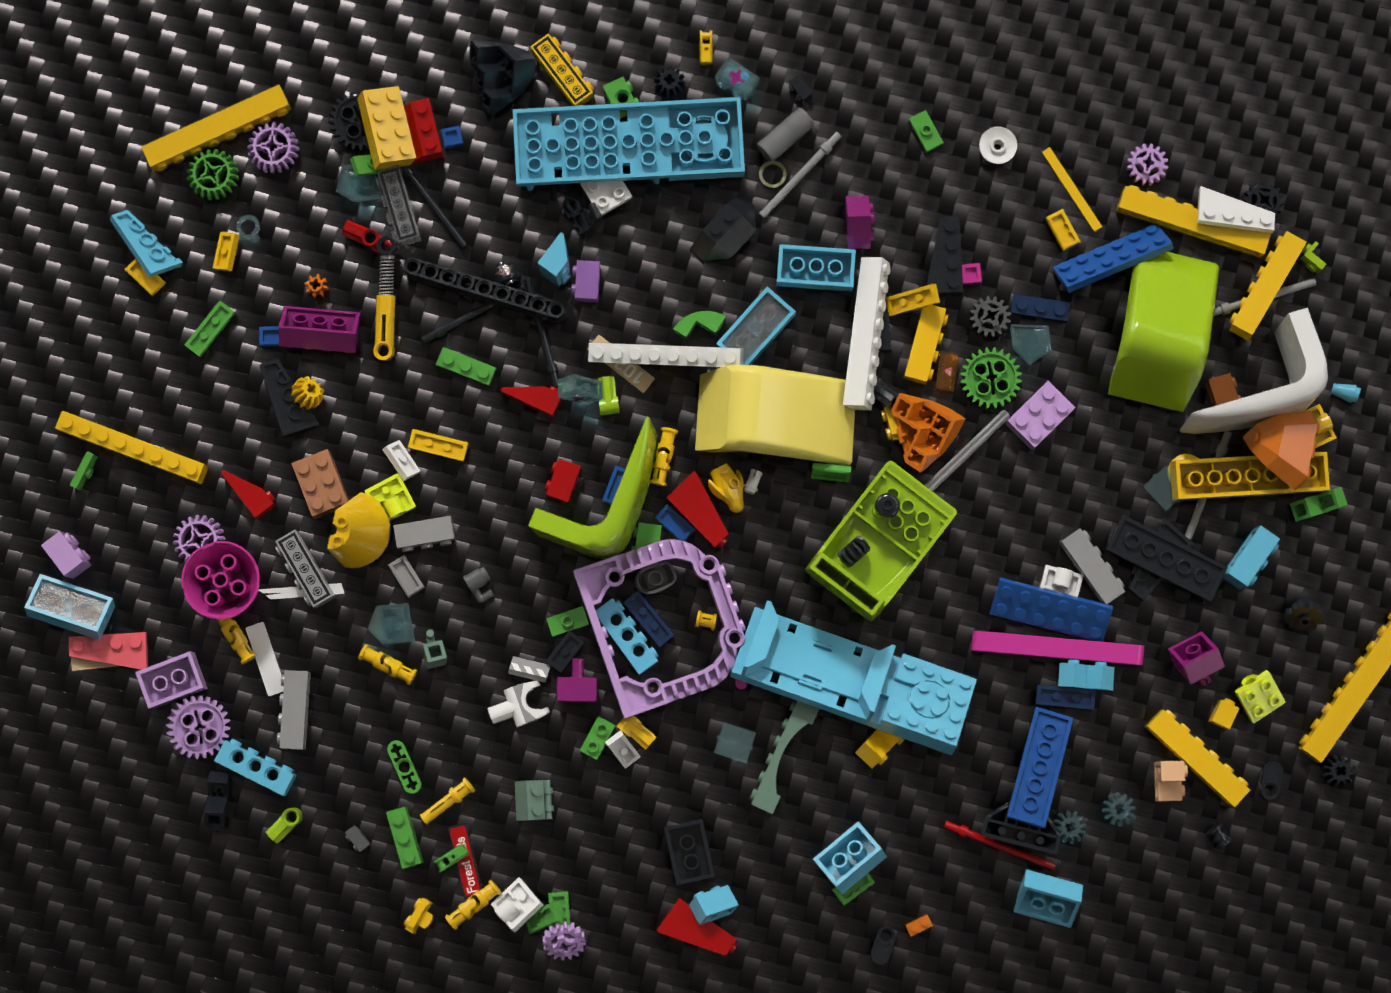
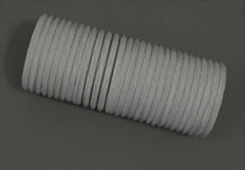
M798 108L786 120L784 119L781 124L774 128L773 131L768 133L763 140L761 139L757 143V147L770 162H773L787 148L793 145L796 140L813 128L814 122L802 108Z

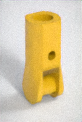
M712 30L710 32L700 31L701 65L713 64ZM702 40H710V44H702Z

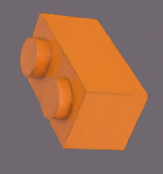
M927 914L905 925L910 936L933 926Z

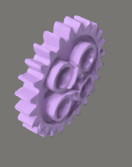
M201 695L198 696L197 700L194 696H190V702L184 698V705L177 703L178 710L171 709L174 716L168 717L172 723L166 724V727L171 728V731H168L166 734L173 736L169 742H176L173 748H180L179 753L184 754L186 752V756L189 758L192 753L195 759H198L199 754L206 758V752L213 755L212 749L219 751L218 744L224 743L222 738L229 737L224 733L225 730H230V727L225 726V723L230 721L224 718L227 712H220L223 706H216V700L210 703V697H206L203 701ZM195 710L197 711V720L194 715ZM208 710L210 716L207 720H203L202 714ZM186 715H190V723L184 725L183 718ZM197 722L202 725V727H199V731L195 730V727L198 726ZM212 729V738L206 739V732ZM194 734V741L188 744L186 741L187 736Z

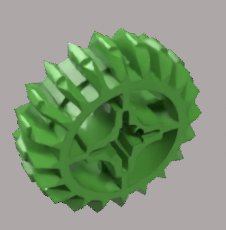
M207 149V155L200 152L201 158L198 159V157L194 156L196 163L190 162L189 165L193 169L187 170L188 174L191 175L187 179L189 182H192L190 187L195 188L194 192L196 194L200 193L202 198L207 196L209 200H212L214 195L215 199L219 200L220 194L225 198L227 190L229 193L233 192L230 187L237 186L233 180H239V177L235 175L239 170L235 168L237 164L235 161H231L232 157L230 155L226 156L224 151L219 154L217 149L212 154ZM217 161L224 165L212 166L210 162ZM205 166V172L199 178V173L202 167ZM210 168L213 172H215V178L217 181H215V179L211 177ZM225 172H227V177L225 181L221 183L222 176H224L226 174ZM205 183L206 185L209 183H214L216 187L206 188L202 185Z

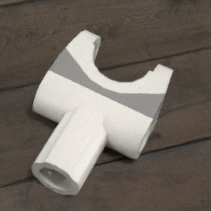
M527 682L504 690L507 701L488 708L493 724L513 717L516 727L536 721L550 713L548 707L541 710L532 709L527 704L528 694L534 688L539 687L540 682Z

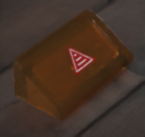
M940 351L935 390L954 392L958 363L957 354Z

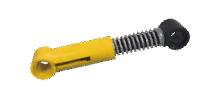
M382 236L377 241V249L381 260L379 262L381 264L379 269L381 270L379 272L381 274L379 276L381 277L379 279L381 281L379 282L381 289H379V295H376V327L373 352L376 358L385 361L393 358L395 354V296L392 295V289H394L392 288L394 286L392 284L394 282L392 281L394 279L392 277L394 276L392 269H394L393 262H395L394 257L398 251V243L390 236ZM386 241H391L392 248L389 251L383 249V244ZM385 322H386L385 341H384V326H385ZM382 346H387L389 349L386 356L380 354Z

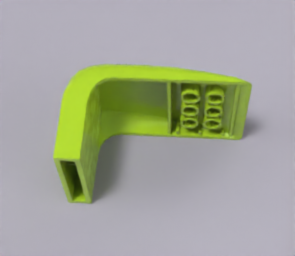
M1165 252L1133 266L1124 328L1110 379L1109 395L1180 412L1184 411L1202 377L1209 351L1219 266L1216 263Z
M647 416L608 515L603 522L595 526H584L535 508L529 527L539 537L594 558L608 559L623 552L631 539L639 519L653 469L657 437L650 418Z
M888 461L823 544L805 571L864 618L873 621L886 607L956 516L957 511L896 463ZM891 493L899 500V511L891 519H882L875 512V501L881 494ZM861 536L868 542V545L871 547L870 551L852 567H847L840 561L838 552L855 537Z

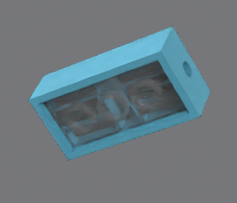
M766 287L716 344L721 348H744L743 365H752L794 318L796 311L769 287Z
M40 574L24 608L28 617L100 640L115 605L111 597Z

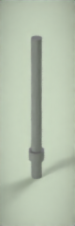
M835 132L827 142L824 141L817 153L759 214L765 218L825 154L828 155L833 149L832 147L842 136Z
M1313 278L1280 288L1275 298L1316 286V280ZM1241 300L1230 304L1228 302L1220 304L1219 307L1214 309V316L1230 314L1231 311L1240 309L1238 305Z
M1224 432L1220 444H1217L1215 458L1226 456L1228 451L1227 445L1232 433ZM1198 499L1185 533L1189 540H1192L1207 499Z

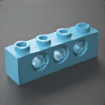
M612 598L598 608L596 614L640 676L658 663L656 658L659 655L653 647L649 649L645 644L648 640L641 631L637 633L634 628L635 622L630 616L626 617L622 611L625 608L620 601L617 600L615 602ZM619 615L622 618V622L619 625H613L611 623L613 616ZM625 631L633 633V638L630 641L623 640L622 634ZM637 646H641L645 650L641 657H637L633 653Z
M234 739L224 741L214 760L215 762L282 796L287 795L297 776L292 773L294 769L286 765L280 767L275 764L276 760L268 756L264 759L258 756V751L250 747L246 750L241 747L242 743ZM238 752H241L244 756L241 763L235 761V755ZM255 761H259L261 764V768L257 772L252 769V764ZM273 769L278 772V778L274 781L269 777V773Z

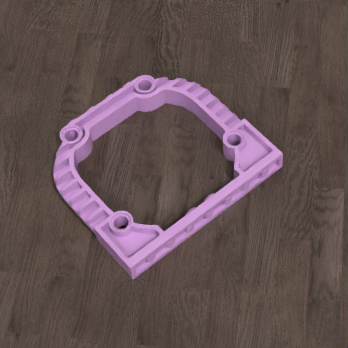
M668 539L573 570L624 718L714 687L723 681L732 670L737 657V648L744 643L743 631L746 629L743 620L738 619L737 612H739L736 601L732 602L730 594H733L730 583L725 582V568L723 564L719 565L716 557L712 555L705 556L701 550L685 541ZM678 559L691 563L695 575L701 580L708 582L723 628L718 635L721 653L713 664L705 669L663 684L657 678H649L644 683L632 680L627 676L619 679L612 660V656H615L611 645H607L605 638L608 637L605 626L601 627L594 605L601 603L609 586L618 587L624 581V575L664 560ZM705 560L713 562L714 567L712 570L704 568L703 563ZM612 572H617L620 576L619 581L616 583L611 582L609 579V574ZM731 633L738 634V643L733 644L730 642L729 636ZM650 682H655L658 685L657 692L650 693L647 686Z

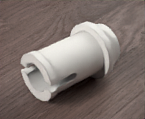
M751 469L743 491L754 495L758 491L757 486L763 473L758 470L755 472V469Z

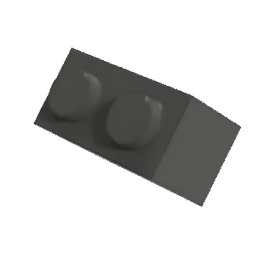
M356 825L345 832L346 839L349 842L352 841L356 851L362 852L371 845Z

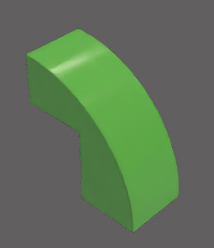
M712 311L695 312L680 320L674 327L673 332L687 340L697 324L716 336L725 322L726 316Z
M1342 487L1293 502L1290 504L1295 521L1298 522L1339 509L1348 504Z

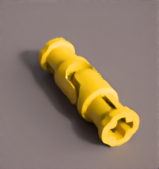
M662 427V437L660 443H658L656 460L653 464V478L649 483L666 487L667 483H665L667 471H670L669 463L672 460L675 448L673 444L678 430ZM662 450H669L670 453L668 454Z
M232 618L217 619L221 626V631L230 643V646L240 656V662L245 664L254 659L257 655L252 652L247 644L248 640L243 635L237 622L232 620Z
M367 644L364 645L358 656L359 660L363 659L371 663L372 667L388 673L394 678L398 677L406 681L407 685L412 683L417 673L416 669L412 670L404 666L402 662L381 651L377 652L369 648Z
M490 880L486 887L480 891L477 890L465 903L458 905V909L452 914L446 915L445 918L457 930L458 925L466 919L472 918L474 913L479 912L489 904L492 898L502 893L497 885ZM474 898H479L480 904Z

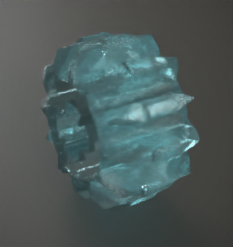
M1115 793V799L1112 795H1109L1108 799L1110 802L1103 801V804L1108 806V808H1103L1102 812L1109 813L1104 817L1105 820L1112 817L1110 824L1114 825L1117 820L1118 826H1122L1123 821L1126 824L1130 822L1127 816L1134 818L1135 815L1130 813V810H1135L1136 807H1129L1133 800L1129 799L1126 801L1127 794H1123L1120 799V794ZM1120 804L1123 812L1116 814L1117 810L1114 808Z
M1067 810L1065 812L1066 818L1062 813H1059L1058 816L1061 821L1054 819V823L1059 824V827L1056 828L1060 831L1061 836L1063 835V843L1068 838L1070 844L1074 843V838L1080 841L1081 838L1078 834L1085 835L1086 833L1080 829L1087 825L1079 823L1084 818L1080 816L1076 819L1078 814L1076 811L1071 816L1070 811ZM1072 822L1073 825L1071 826H1074V830L1067 832L1068 828H1065V825Z

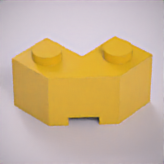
M877 729L855 753L871 768L877 763L881 766L888 758L886 755L896 743L900 745L905 739Z

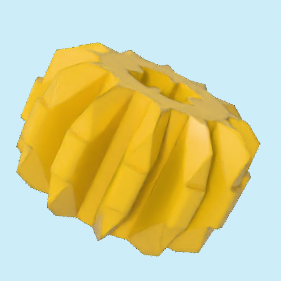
M309 376L299 378L291 388L293 391L291 396L296 398L294 403H300V408L305 406L307 410L317 407L324 398V389L320 388L321 383L317 384L315 378L310 379Z

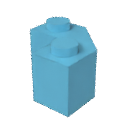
M1068 660V663H1060L1058 686L1113 691L1114 667L1107 666L1106 662H1095V665L1079 664V660Z

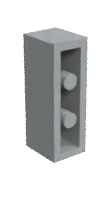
M451 516L393 525L397 549L402 550V552L414 551V547L420 546L421 549L432 548V544L440 543V546L452 544L451 541L456 540Z

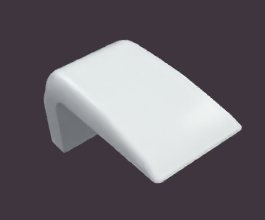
M1308 308L1288 313L1274 332L1289 377V385L1193 412L1179 431L1181 433L1200 434L1254 427L1256 424L1277 414L1305 411L1325 389L1328 381L1326 358Z

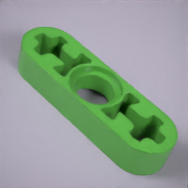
M392 741L388 745L387 751L405 791L408 793L419 792L422 782L404 743ZM394 744L402 747L399 752L401 756L405 754L406 758L395 761V758L399 757L397 753H392ZM403 761L410 764V769L406 773L401 772L399 769V765ZM414 773V776L410 777L412 781H417L418 783L415 786V790L408 788L407 785L410 784L408 778L404 780L403 776Z

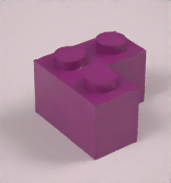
M846 196L847 248H870L871 241H874V229H871V225H874L873 203H869L868 196Z

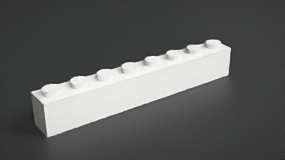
M861 257L843 405L850 410H871L875 400L874 386L877 383L878 352L882 344L880 336L881 330L884 327L883 312L886 310L887 279L891 271L889 262L883 257Z
M589 343L588 362L724 367L743 365L744 348Z

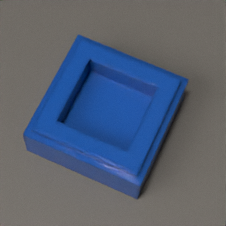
M460 126L441 129L445 149L463 146Z

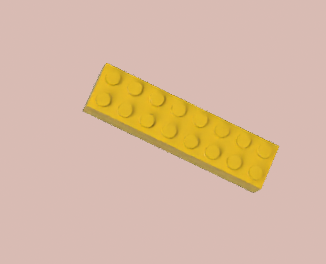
M1327 452L1314 453V458H1311L1309 465L1311 470L1310 478L1297 490L1292 489L1270 471L1257 456L1175 460L1170 462L1172 501L1325 492L1330 490Z

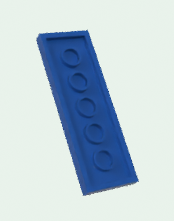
M1156 223L1053 266V271L1068 293L1170 251L1174 249L1173 243Z
M1000 577L990 614L1103 642L1113 606Z
M1039 707L1035 708L1006 818L1038 828H1045L1073 717Z

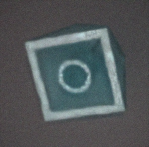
M352 165L342 166L336 192L353 202L384 199L376 174L356 177Z
M1010 324L1012 349L1029 365L1043 355L1049 354L1051 350L1049 326Z
M408 603L376 606L368 630L384 646L415 641Z

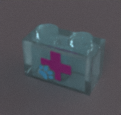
M728 57L716 74V83L723 89L728 88L731 90L735 97H740V100L743 98L747 101L759 84V77Z
M575 374L558 379V398L585 405L602 400V381Z

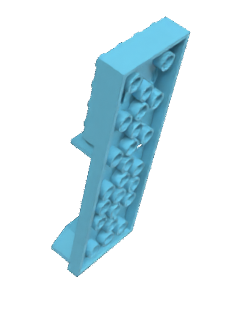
M740 97L513 109L517 186H527L528 191H532L536 185L651 179L655 184H659V179L662 178L676 181L744 177L745 175ZM619 110H627L628 122H620ZM551 114H559V125L552 126ZM623 166H630L631 174H623ZM554 170H562V177L555 178Z
M768 600L764 610L757 607L754 608L744 636V643L740 647L730 677L949 755L953 754L977 679L904 653L901 658L893 656L895 645H890L879 651L777 615L772 603ZM788 628L796 630L795 634L788 632ZM854 651L861 653V657L853 655ZM773 671L780 674L777 684L770 682ZM839 695L847 697L844 708L836 705Z

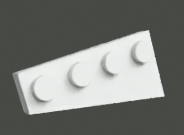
M1202 186L1199 188L1198 224L1265 233L1274 232L1275 213Z

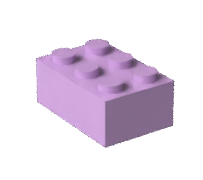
M1047 381L1005 424L1033 451L1075 407Z
M191 651L135 672L148 709H156L208 689L196 655Z

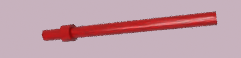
M946 821L944 824L945 829L958 833L957 835L960 837H968L1051 871L1055 868V863L997 840L980 836L981 834L969 830L967 826H959L949 821Z

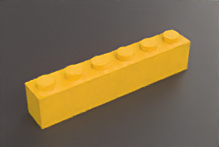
M1286 231L1283 237H1278L1274 244L1277 247L1276 250L1269 252L1265 259L1268 262L1266 267L1261 266L1256 275L1259 279L1256 283L1252 281L1247 290L1250 293L1247 298L1243 297L1238 305L1241 308L1239 313L1234 312L1229 321L1232 324L1229 331L1248 341L1251 339L1307 243L1306 241Z
M1160 710L1145 728L1177 758L1184 761V764L1230 807H1235L1250 791L1247 787L1248 783L1241 777L1237 778L1233 774L1234 770L1225 763L1223 765L1218 760L1219 756L1214 751H1208L1204 747L1205 743L1197 736L1194 738L1189 733L1190 729L1185 724H1179L1175 720L1176 716L1171 711Z

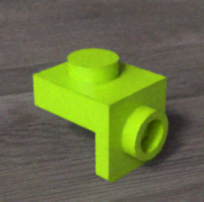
M1314 242L1312 245L1308 243L1301 251L1304 255L1300 260L1306 264L1305 266L1308 270L1318 274L1325 267L1326 263L1312 252L1318 243Z

